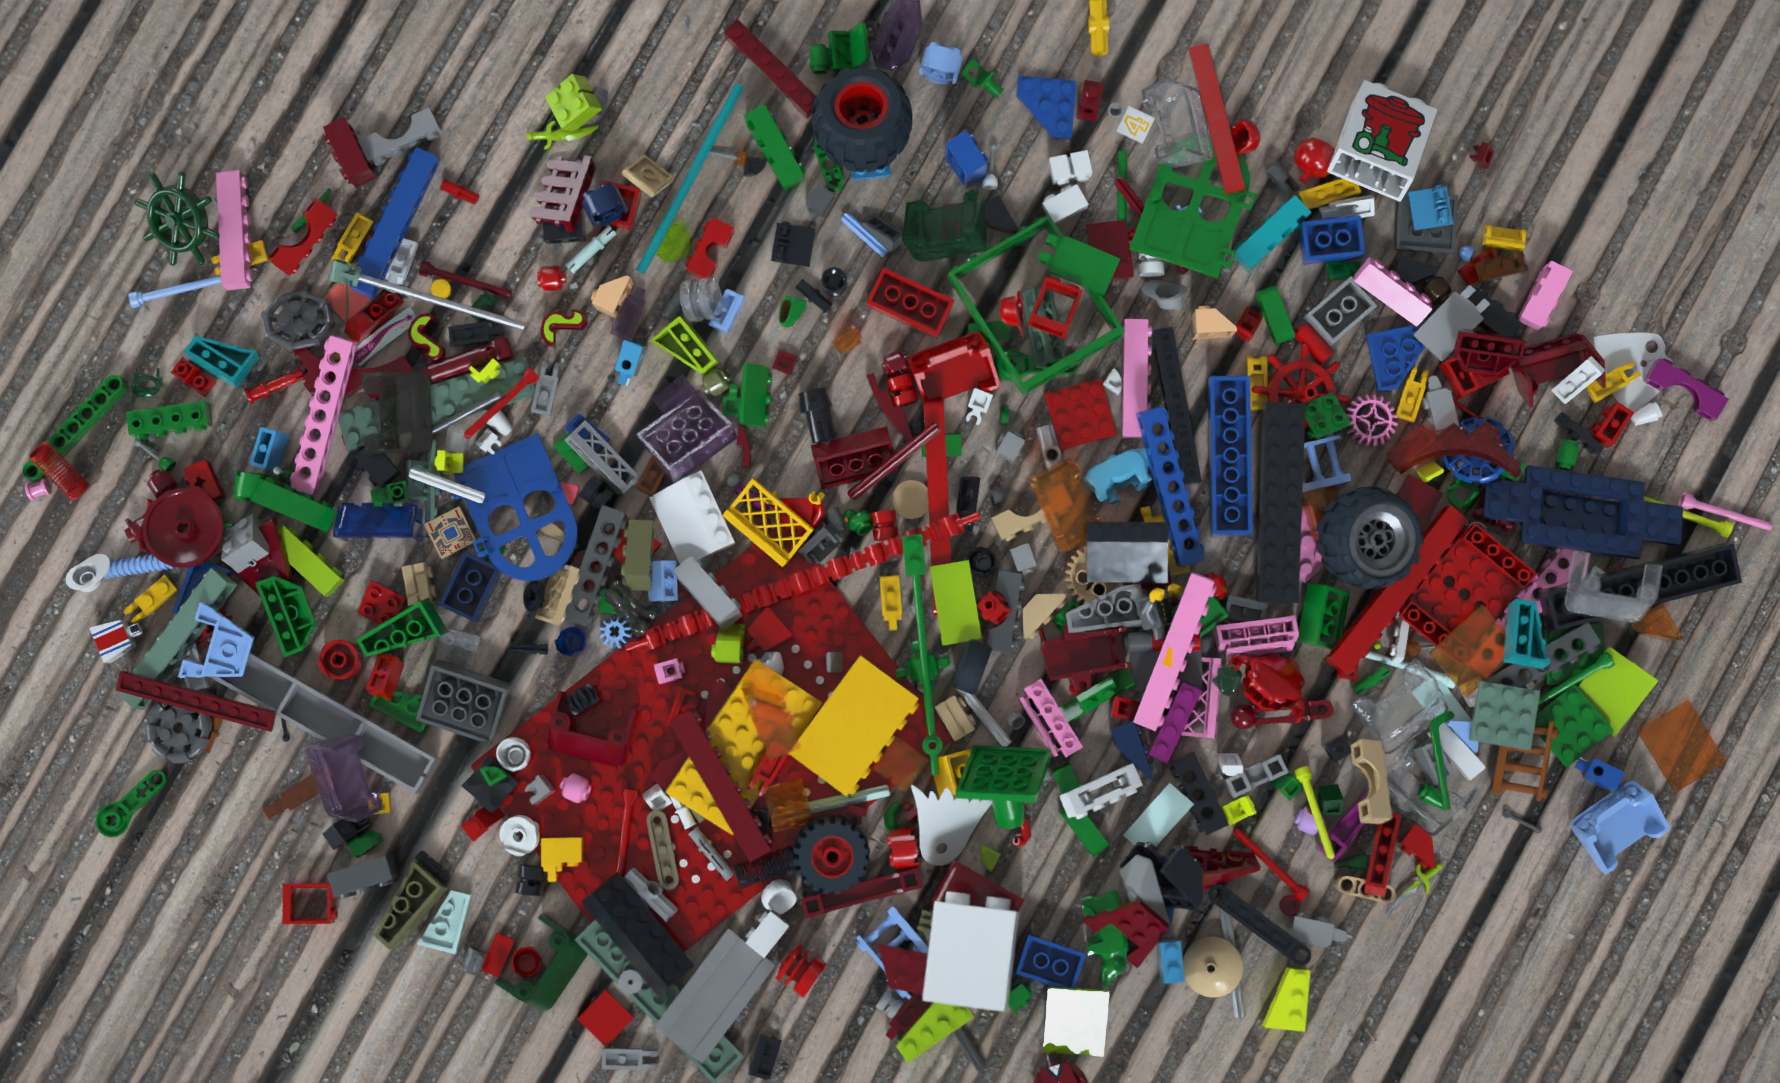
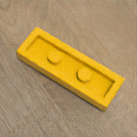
M1342 178L1301 191L1298 195L1300 201L1309 210L1328 205L1330 202L1359 195L1361 190L1358 184Z

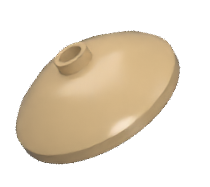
M1214 936L1204 937L1194 942L1187 949L1183 958L1184 977L1188 985L1198 994L1213 998L1221 997L1233 991L1239 984L1243 974V961L1237 948L1229 941ZM1208 965H1213L1215 967V971L1210 972L1208 970Z

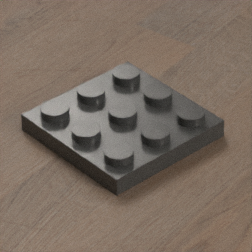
M1406 191L1401 202L1398 201L1395 250L1455 254L1458 195L1448 194L1453 225L1414 230L1408 191Z

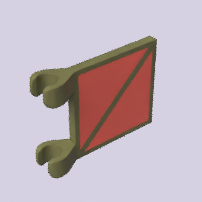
M357 261L352 264L353 270H356L358 267ZM349 280L347 284L335 283L321 297L331 302V310L345 325L349 318L374 301L352 291L349 286ZM380 288L375 299L383 294L385 289Z

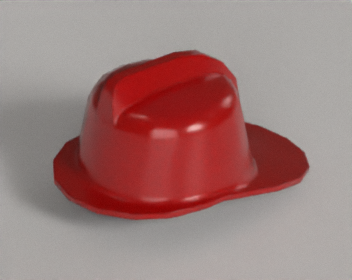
M1019 290L1015 296L1001 300L1000 317L1007 325L1019 327L1022 337H1025L1023 296Z

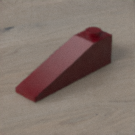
M1197 846L1186 847L1191 857L1202 864L1203 890L1261 870V866L1254 853L1231 850L1228 853L1217 852V849L1214 848L1206 851L1198 850Z

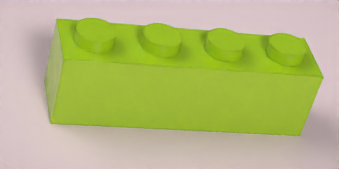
M283 525L278 530V534L282 536L283 542L281 544L284 553L287 554L289 564L319 592L329 597L345 580L341 577L343 573L336 566L331 567L327 564L328 559L319 552L317 554L312 550L314 546L305 539L303 541L298 537L300 533L294 527Z

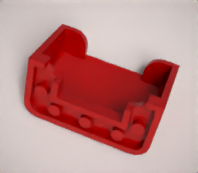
M979 332L970 333L923 350L908 358V363L923 405L924 401L943 400L976 387H980L982 391L993 392L1001 387L989 346L983 335Z

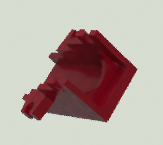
M1064 623L1063 638L1041 642L1048 681L1071 678L1075 691L1081 690L1079 687L1080 682L1085 683V689L1091 688V674L1132 667V662L1126 663L1121 638V632L1127 631L1126 627L1084 634L1083 632L1069 633L1067 623Z

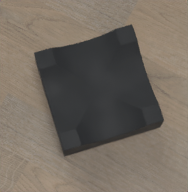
M488 756L461 786L490 813H493L520 782L506 769H503L493 757ZM494 766L502 769L508 776L489 786L480 769Z

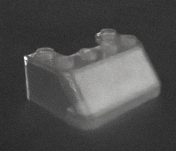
M1166 77L1141 90L1144 106L1157 112L1158 116L1157 123L1162 134V144L1156 146L1154 152L1158 163L1177 168L1205 163L1214 158V150L1202 101L1196 88Z
M1417 658L1404 667L1403 677L1406 682L1396 687L1374 704L1370 697L1364 696L1352 704L1360 723L1371 738L1382 741L1385 754L1395 752L1427 729L1433 718L1448 711V705L1435 676Z

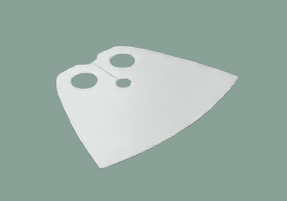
M1618 333L1594 337L1595 349L1605 360V374L1620 366L1623 367L1631 361H1634L1635 365L1624 371L1627 378L1635 372L1640 371L1642 374L1630 381V384L1612 393L1620 404L1635 413L1660 392L1643 381L1654 361L1665 358L1672 362L1665 354L1666 346L1663 339L1653 333ZM1648 341H1655L1657 343L1658 349L1656 352L1649 353L1646 350L1645 346ZM1642 360H1645L1647 362V365L1645 367H1642L1640 365V362Z

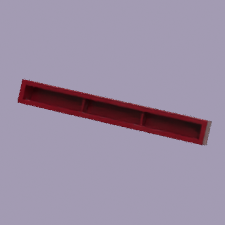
M692 708L672 718L669 723L749 862H752L771 851V844L773 842L768 833L764 834L760 827L763 825L757 815L754 817L750 811L753 807L749 800L742 797L740 792L743 790L738 781L734 782L730 775L733 773L727 763L723 764L720 758L723 756L718 746L714 747L710 740L713 738L707 728L703 729L700 724L702 722L701 716L697 710L693 712Z

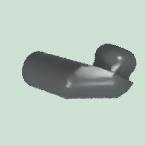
M1211 635L1201 637L1202 657L1213 658L1209 653L1210 645L1213 643Z

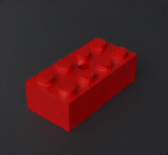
M883 267L866 305L872 310L938 339L955 300ZM913 302L914 306L908 307L907 303Z

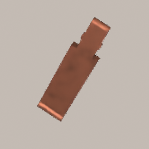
M331 762L280 794L282 798L273 801L272 804L262 809V812L267 820H270L288 808L292 811L343 778L334 763Z

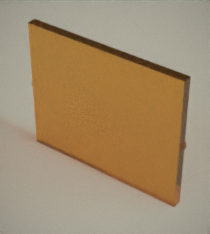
M1481 605L1429 653L1445 671L1446 676L1454 682L1465 697H1468L1478 688L1479 681L1485 682L1505 663L1503 658L1506 633L1487 609Z
M1688 700L1669 712L1661 714L1659 718L1637 730L1674 793L1694 781L1702 779L1704 775L1726 763Z

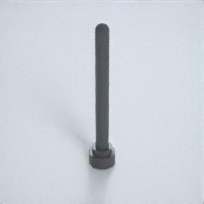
M498 391L431 428L423 427L417 430L420 441L423 444L428 443L436 433L500 400L503 394Z

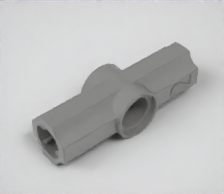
M1053 424L1036 428L1051 486L1068 482ZM1054 450L1057 453V459L1049 460L1047 451Z
M636 868L631 869L625 875V881L639 895L638 897L647 908H652L666 922L677 912V907L662 894L663 890L660 884L654 881L649 882Z

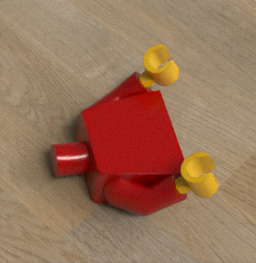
M773 491L772 494L778 498V493ZM813 491L809 498H779L814 530H817V527L826 515L822 501L824 497L823 492L816 496L815 491ZM771 499L764 500L775 510V504ZM786 512L780 513V522L790 523V516ZM801 525L795 526L796 536H803L806 533V529ZM783 526L784 530H791V526Z

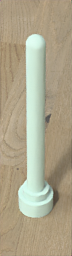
M1372 651L1365 657L1442 681L1445 687L1452 689L1455 687L1458 677L1457 673L1451 671L1449 673H1440L1402 661L1400 664L1391 663L1392 657Z

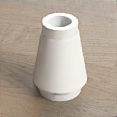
M1656 402L1648 403L1636 411L1631 420L1634 426L1657 421L1658 418L1662 417V413Z
M501 410L487 422L488 425L504 436H507L514 429Z

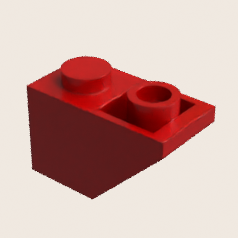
M1411 824L1397 842L1401 845L1400 849L1408 856L1414 855L1417 858L1416 862L1423 868H1434L1435 858L1432 837L1418 825Z

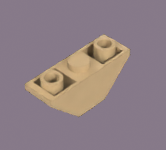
M1064 593L1036 594L1022 609V632L1025 641L1028 638L1032 640L1040 632L1037 628L1042 623L1046 625L1053 618L1051 613L1055 609L1059 611L1067 603L1064 600L1067 595Z

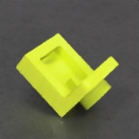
M492 359L480 373L472 366L468 369L472 372L470 376L478 383L482 380L486 384L491 378L495 379L499 375L501 365Z
M437 450L435 467L444 474L463 473L464 454H451L445 450Z
M1248 795L1237 798L1221 807L1229 824L1228 826L1256 814L1254 803Z

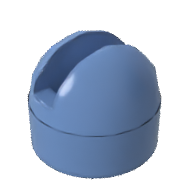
M1468 245L1463 246L1459 252L1460 258L1469 263L1476 248Z

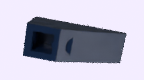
M1132 721L1111 728L1110 732L1116 749L1133 763L1146 778L1153 779L1154 768L1151 762H1147L1145 755L1148 754L1145 743L1141 744L1139 736L1142 733L1139 725H1135Z

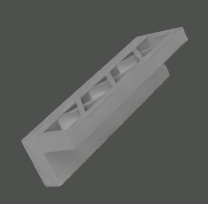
M586 420L564 439L619 497L640 478ZM583 427L590 433V440L582 439L578 434ZM594 443L601 444L604 447V454H597L594 451ZM607 458H614L617 461V468H610L607 464ZM621 472H628L633 479L626 484L621 479Z

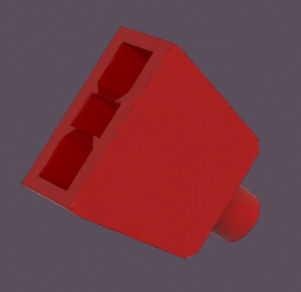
M767 606L748 628L747 632L752 638L744 646L751 654L759 647L768 652L793 635Z

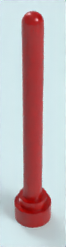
M530 367L523 372V379L464 432V437L466 439L471 438L528 384H535L540 379Z
M625 788L622 789L621 796L625 804L616 873L619 872L622 877H624L632 805L638 797V790Z
M1239 828L1234 829V835L1293 890L1292 893L1299 902L1310 893V890L1305 885H1298Z

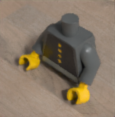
M1173 583L1168 586V594L1162 589L1155 588L1149 596L1135 599L1142 627L1144 630L1152 629L1154 640L1166 638L1164 626L1172 622L1169 606L1174 600L1172 598L1173 595H1181L1183 586Z

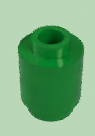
M815 44L814 47L810 48V68L814 74H826L827 69H829L830 49L824 44Z
M1563 440L1562 444H1560L1555 461L1559 468L1570 470L1571 467H1575L1580 449L1578 448V442Z

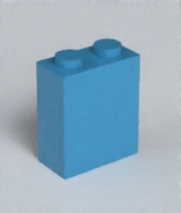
M1177 938L1160 939L1156 944L1159 980L1164 984L1185 982L1181 941Z

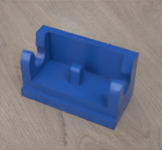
M577 414L564 428L571 434L586 420L607 443L611 440L581 414ZM583 427L578 434L582 439L590 440V433ZM594 443V451L599 454L604 447L601 444Z

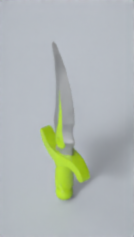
M1436 863L1434 868H1429L1423 874L1420 871L1421 865L1417 864L1415 872L1418 876L1411 878L1408 884L1403 885L1397 891L1395 899L1389 903L1386 915L1389 916L1401 902L1417 893L1419 887L1423 884L1425 885V893L1428 894L1430 891L1429 879L1438 873V870L1443 868L1442 863Z

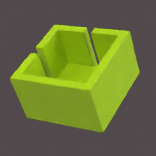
M571 74L560 83L561 87H555L545 96L561 129L576 131L602 110L596 95L591 94L593 90L585 76Z

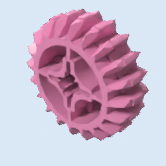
M1365 394L1364 400L1359 396L1357 397V402L1352 401L1350 403L1353 408H1346V411L1349 413L1346 416L1352 424L1350 426L1351 429L1347 430L1346 433L1350 434L1353 432L1354 435L1351 437V440L1359 438L1358 445L1362 444L1363 441H1365V447H1369L1370 442L1373 447H1376L1378 442L1383 445L1385 443L1384 439H1391L1389 433L1394 434L1396 432L1392 427H1396L1398 423L1392 420L1398 416L1391 414L1395 410L1394 407L1390 409L1387 407L1390 405V401H1387L1385 404L1382 403L1384 400L1383 396L1377 401L1376 394L1372 395L1371 400L1369 395ZM1370 405L1366 415H1356L1360 407ZM1377 408L1382 411L1385 420L1378 416ZM1370 415H1371V419H1372L1373 421H1375V422H1374L1373 424H1371V425H1370V421H1367V419L1370 417ZM1356 422L1364 426V433L1359 430ZM1375 426H1385L1380 435L1372 436Z

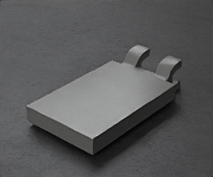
M1468 285L1460 295L1454 291L1413 334L1441 362L1454 350L1458 332L1463 329L1473 330L1484 319L1480 314L1490 305L1485 298L1477 306L1467 299L1475 291L1471 285Z

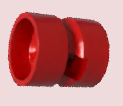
M904 374L887 380L889 391L893 393L891 398L894 407L899 405L904 407L919 401L916 390L912 389L914 383L911 374Z
M896 510L871 513L872 525L876 527L873 530L874 541H887L897 536L899 537L898 527L894 526L897 522Z

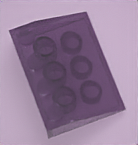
M700 390L636 434L640 442L674 484L737 439L733 424Z

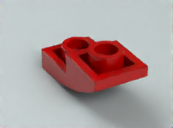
M183 357L170 372L203 397H206L217 383V381Z

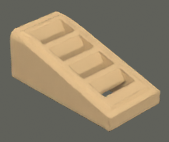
M552 523L540 528V533L561 543L564 542L565 532L556 524Z

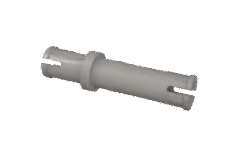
M698 826L688 834L699 847L698 850L706 855L725 881L735 874L714 848L713 842L706 838Z

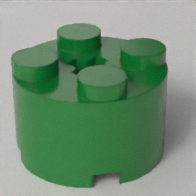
M236 471L233 488L234 499L250 500L259 478L265 480L268 477L276 481V476Z

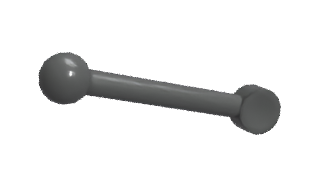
M1509 810L1503 812V817L1511 818L1533 829L1535 833H1541L1542 828L1540 826H1534L1512 815Z

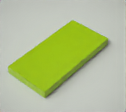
M969 560L929 567L942 646L967 642L972 639H982Z

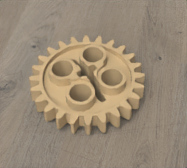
M1086 546L1083 547L1084 553L1077 550L1078 557H1070L1073 563H1067V566L1071 569L1065 571V574L1070 575L1069 578L1065 579V582L1071 583L1067 589L1074 590L1071 596L1078 595L1077 602L1083 599L1085 604L1120 586H1125L1120 582H1094L1089 590L1085 589L1089 582H1079L1078 574H1087ZM1095 585H1101L1104 588L1102 595L1094 593L1093 588Z

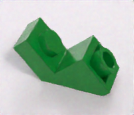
M407 481L387 484L385 488L370 490L373 510L391 508L410 501Z

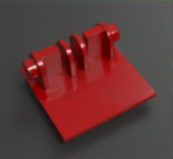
M370 580L357 613L381 625L400 614L402 606H405L408 600L404 595L390 590V588L379 584V582Z

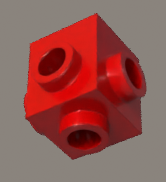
M991 591L984 594L977 604V607L981 610L979 614L985 620H990L997 625L1012 610L1005 604L1007 600L1000 593L995 594Z

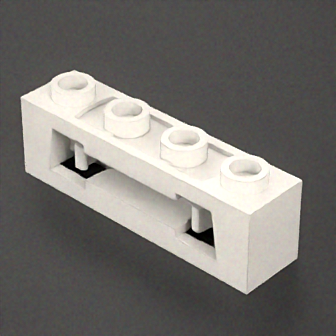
M1132 763L1066 792L1059 797L1068 818L1076 816L1079 819L1088 815L1087 811L1090 809L1097 811L1104 808L1103 803L1109 801L1112 804L1121 800L1120 796L1123 794L1130 796L1136 793V788L1143 785ZM1110 782H1113L1115 788L1123 787L1122 789L1118 788L1109 791L1090 801L1088 795L1084 794Z

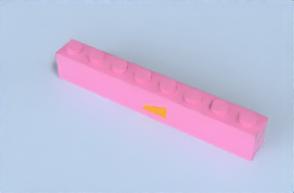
M1195 572L1191 573L1134 718V723L1156 731L1157 727L1162 728L1166 717L1162 714L1164 709H1169L1173 700L1170 697L1172 689L1176 691L1180 679L1177 676L1179 671L1184 672L1188 662L1184 658L1187 652L1191 654L1195 642L1192 641L1194 634L1198 635L1202 623H1199L1201 615L1206 616L1210 606L1206 604L1209 597L1213 598L1217 588L1214 585L1215 580Z

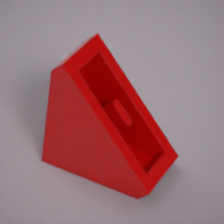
M1246 307L1235 325L1237 331L1234 335L1248 343L1264 316Z
M1113 697L1109 717L1134 721L1141 702Z

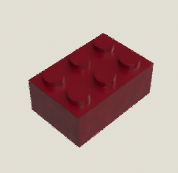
M345 117L323 126L325 131L323 137L333 150L331 154L334 160L342 167L339 170L348 184L352 183L357 188L377 178L358 142L359 139L352 125Z

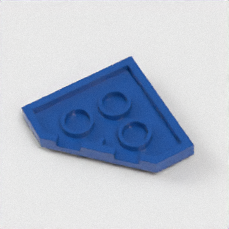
M1019 76L1017 98L1029 109V112L1046 129L1051 138L1072 139L1077 81Z
M1423 324L1365 335L1377 393L1399 388L1403 379L1411 370L1423 349H1425V346L1413 336Z

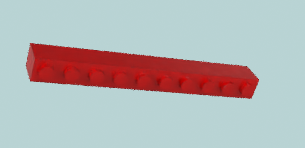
M1452 505L1444 506L1422 533L1424 541L1419 550L1421 556L1417 564L1411 566V572L1402 580L1395 581L1390 586L1379 588L1324 660L1341 674H1352L1357 669L1359 660L1365 658L1370 652L1369 647L1373 642L1376 643L1382 637L1381 632L1383 629L1393 623L1394 615L1404 609L1407 604L1405 601L1408 597L1413 596L1418 591L1417 586L1419 583L1429 577L1430 569L1433 565L1436 566L1443 557L1441 555L1444 551L1449 550L1453 546L1455 537L1464 532L1467 527L1465 524L1469 520Z

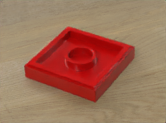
M606 989L579 1016L578 1020L607 1047L635 1017Z

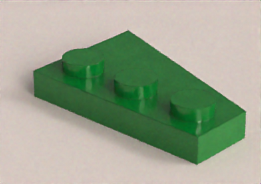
M395 691L391 701L379 695L378 698L374 696L368 705L370 708L421 735L427 726L426 723L416 720L422 695Z

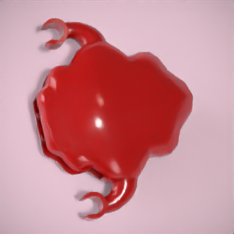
M1269 653L1267 656H1252L1249 654L1232 656L1227 665L1234 664L1236 666L1235 672L1241 664L1246 665V677L1242 680L1246 697L1262 710L1278 711L1281 708H1291L1294 706L1288 717L1294 715L1297 718L1295 723H1298L1304 715L1306 705L1301 693L1305 679L1297 662L1289 657H1283L1274 653Z

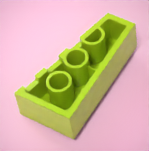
M933 1002L900 1039L896 1047L906 1062L909 1063L974 1018L975 1014L967 1006Z

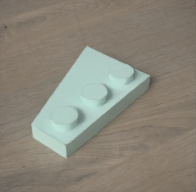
M451 890L417 945L457 954L472 895Z

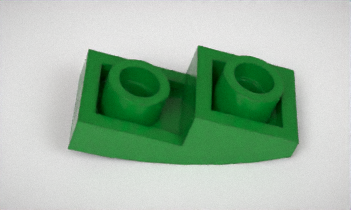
M1002 320L985 322L997 341L1012 340L1010 325H1007ZM976 323L968 324L969 334L979 332L983 335Z

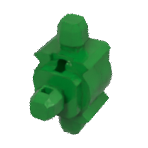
M917 640L911 642L912 652L915 654L909 656L910 661L906 662L907 668H899L895 671L898 680L907 679L906 677L910 676L911 682L916 681L917 685L923 683L919 641ZM928 651L930 682L936 680L935 675L940 674V667L943 669L951 665L948 656L939 657L936 660L935 654L929 655ZM931 684L932 694L935 692L934 684Z

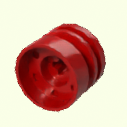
M799 944L784 959L775 979L780 981L784 974L787 975L788 978L784 985L787 986L794 980L796 983L792 991L804 998L827 963L818 956L809 962L807 958L810 951L807 950L803 956L799 955L803 948Z

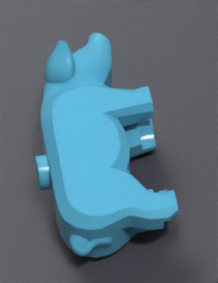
M1145 448L1131 449L1117 456L1115 454L1110 455L1106 458V461L1089 469L1087 476L1084 477V483L1095 493L1098 501H1107L1111 505L1120 502L1121 499L1117 496L1115 489H1121L1130 484L1138 492L1148 488L1146 483L1150 482L1152 478L1148 474L1151 469ZM1165 462L1163 468L1170 466L1168 462Z

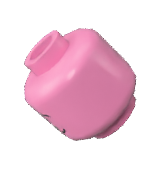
M574 773L569 775L568 778L564 777L560 788L563 789V797L576 803H580L582 800L585 801L591 791L588 779Z

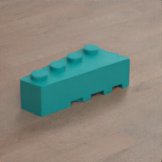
M1296 195L1288 202L1284 201L1277 208L1278 211L1273 216L1270 214L1262 222L1263 226L1259 229L1257 227L1248 234L1250 238L1244 242L1242 240L1234 247L1236 250L1234 258L1247 272L1253 269L1310 215L1311 211Z

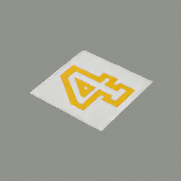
M1128 106L1116 132L1143 144L1155 118Z

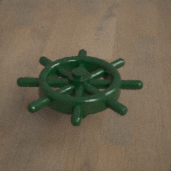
M182 171L178 173L177 185L163 187L155 173H150L149 179L156 192L152 194L148 202L142 199L135 200L136 206L147 210V222L151 231L144 234L143 240L148 242L156 238L162 246L169 249V264L172 266L177 263L178 253L188 251L192 252L199 265H203L205 259L198 247L205 241L207 236L216 240L220 238V234L217 231L208 228V216L204 207L212 202V198L206 196L200 200L191 190L186 188V174ZM168 195L175 196V205ZM162 201L167 210L160 208ZM183 201L186 203L188 208L183 207ZM161 217L165 218L164 223H162ZM187 228L195 231L193 237L191 236ZM172 229V234L170 235L166 230ZM180 233L183 236L185 242L179 241Z

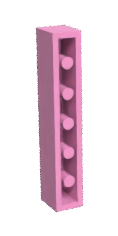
M239 170L216 173L221 284L226 290L250 288L253 274L249 268V262H252V255L248 248V244L251 243V236L247 225H250V218L246 208L249 207V199L246 195L248 180Z
M1124 319L1121 439H1142L1136 413L1151 409V403H1147V395L1151 394V383H1147L1148 376H1151V364H1148V356H1151L1152 347L1151 344H1148V337L1152 335V325H1148V319Z

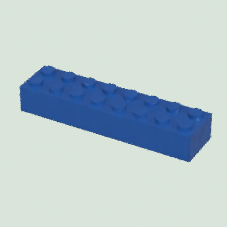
M1210 376L1207 380L1210 536H1250L1253 534L1250 376Z

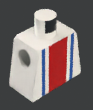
M118 620L89 628L104 663H112L137 646L134 637L143 633L139 623L129 626L125 620Z

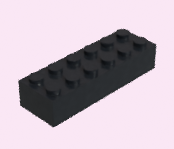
M619 872L582 901V904L657 996L662 994L695 966Z

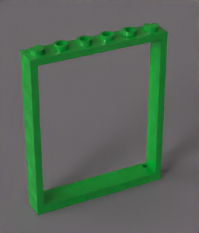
M1050 215L1035 219L1032 225L1021 227L1011 237L1010 235L1005 236L996 246L990 245L983 250L984 253L969 257L966 263L961 266L959 264L955 265L954 268L949 270L948 274L949 282L1022 396L1119 340L1125 333L1102 295L1084 288L1111 331L1023 382L963 289L958 279L1042 230L1046 229L1048 233L1061 239L1063 235Z

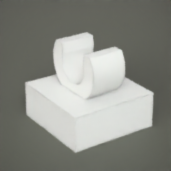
M488 428L475 442L483 451H488L491 454L495 453L491 449L492 444L502 445L497 439L498 437Z

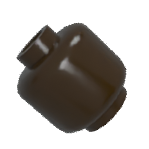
M1433 275L1422 284L1424 286L1422 293L1431 299L1433 305H1442L1452 292L1450 285L1442 276L1436 277Z

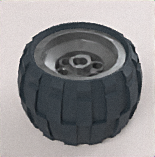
M1359 487L1356 490L1351 489L1338 495L1335 498V502H1330L1322 511L1324 514L1322 520L1317 522L1316 532H1318V540L1315 541L1318 553L1322 555L1321 561L1331 574H1335L1339 581L1362 589H1379L1390 586L1395 581L1402 580L1411 572V566L1417 564L1421 556L1419 554L1420 546L1423 545L1424 535L1420 533V526L1422 524L1417 513L1412 511L1410 504L1401 496L1383 488Z

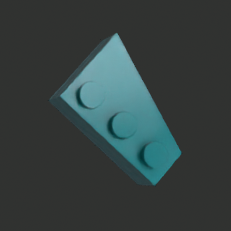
M194 336L183 351L189 360L238 389L260 358L255 350H247L199 336Z
M1515 599L1508 604L1503 662L1543 669L1551 664L1545 649L1546 642L1542 636V625L1536 602Z

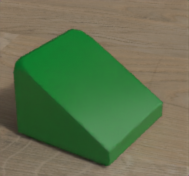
M1290 773L1276 778L1272 783L1289 801L1303 787Z

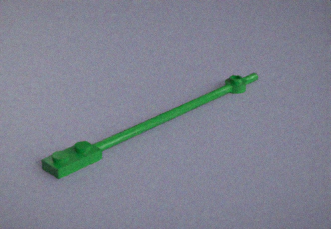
M919 534L902 536L905 571L906 576H912L928 734L922 746L923 750L930 755L931 775L934 776L939 775L938 753L942 750L943 743L935 733L920 575L926 574L923 536ZM930 742L936 743L935 749L929 748Z

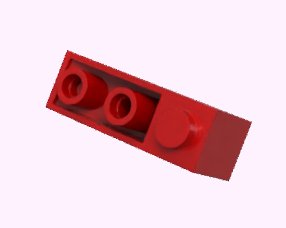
M387 290L349 318L344 332L353 341L358 342L359 345L372 335L404 301L396 293Z

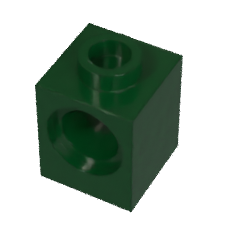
M1339 785L1318 786L1317 802L1322 816L1343 815L1344 799Z

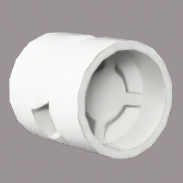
M1138 252V259L1142 261L1139 264V276L1158 277L1165 274L1164 263L1161 262V259Z

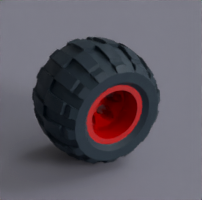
M858 66L856 69L849 70V68L839 71L835 78L830 77L824 83L819 95L816 96L812 108V127L819 147L822 151L824 150L827 157L836 165L842 164L847 170L857 172V170L876 171L877 167L881 165L886 167L896 159L897 154L903 152L912 131V107L905 90L895 78H890L888 73L879 68L873 70L869 69L868 66Z

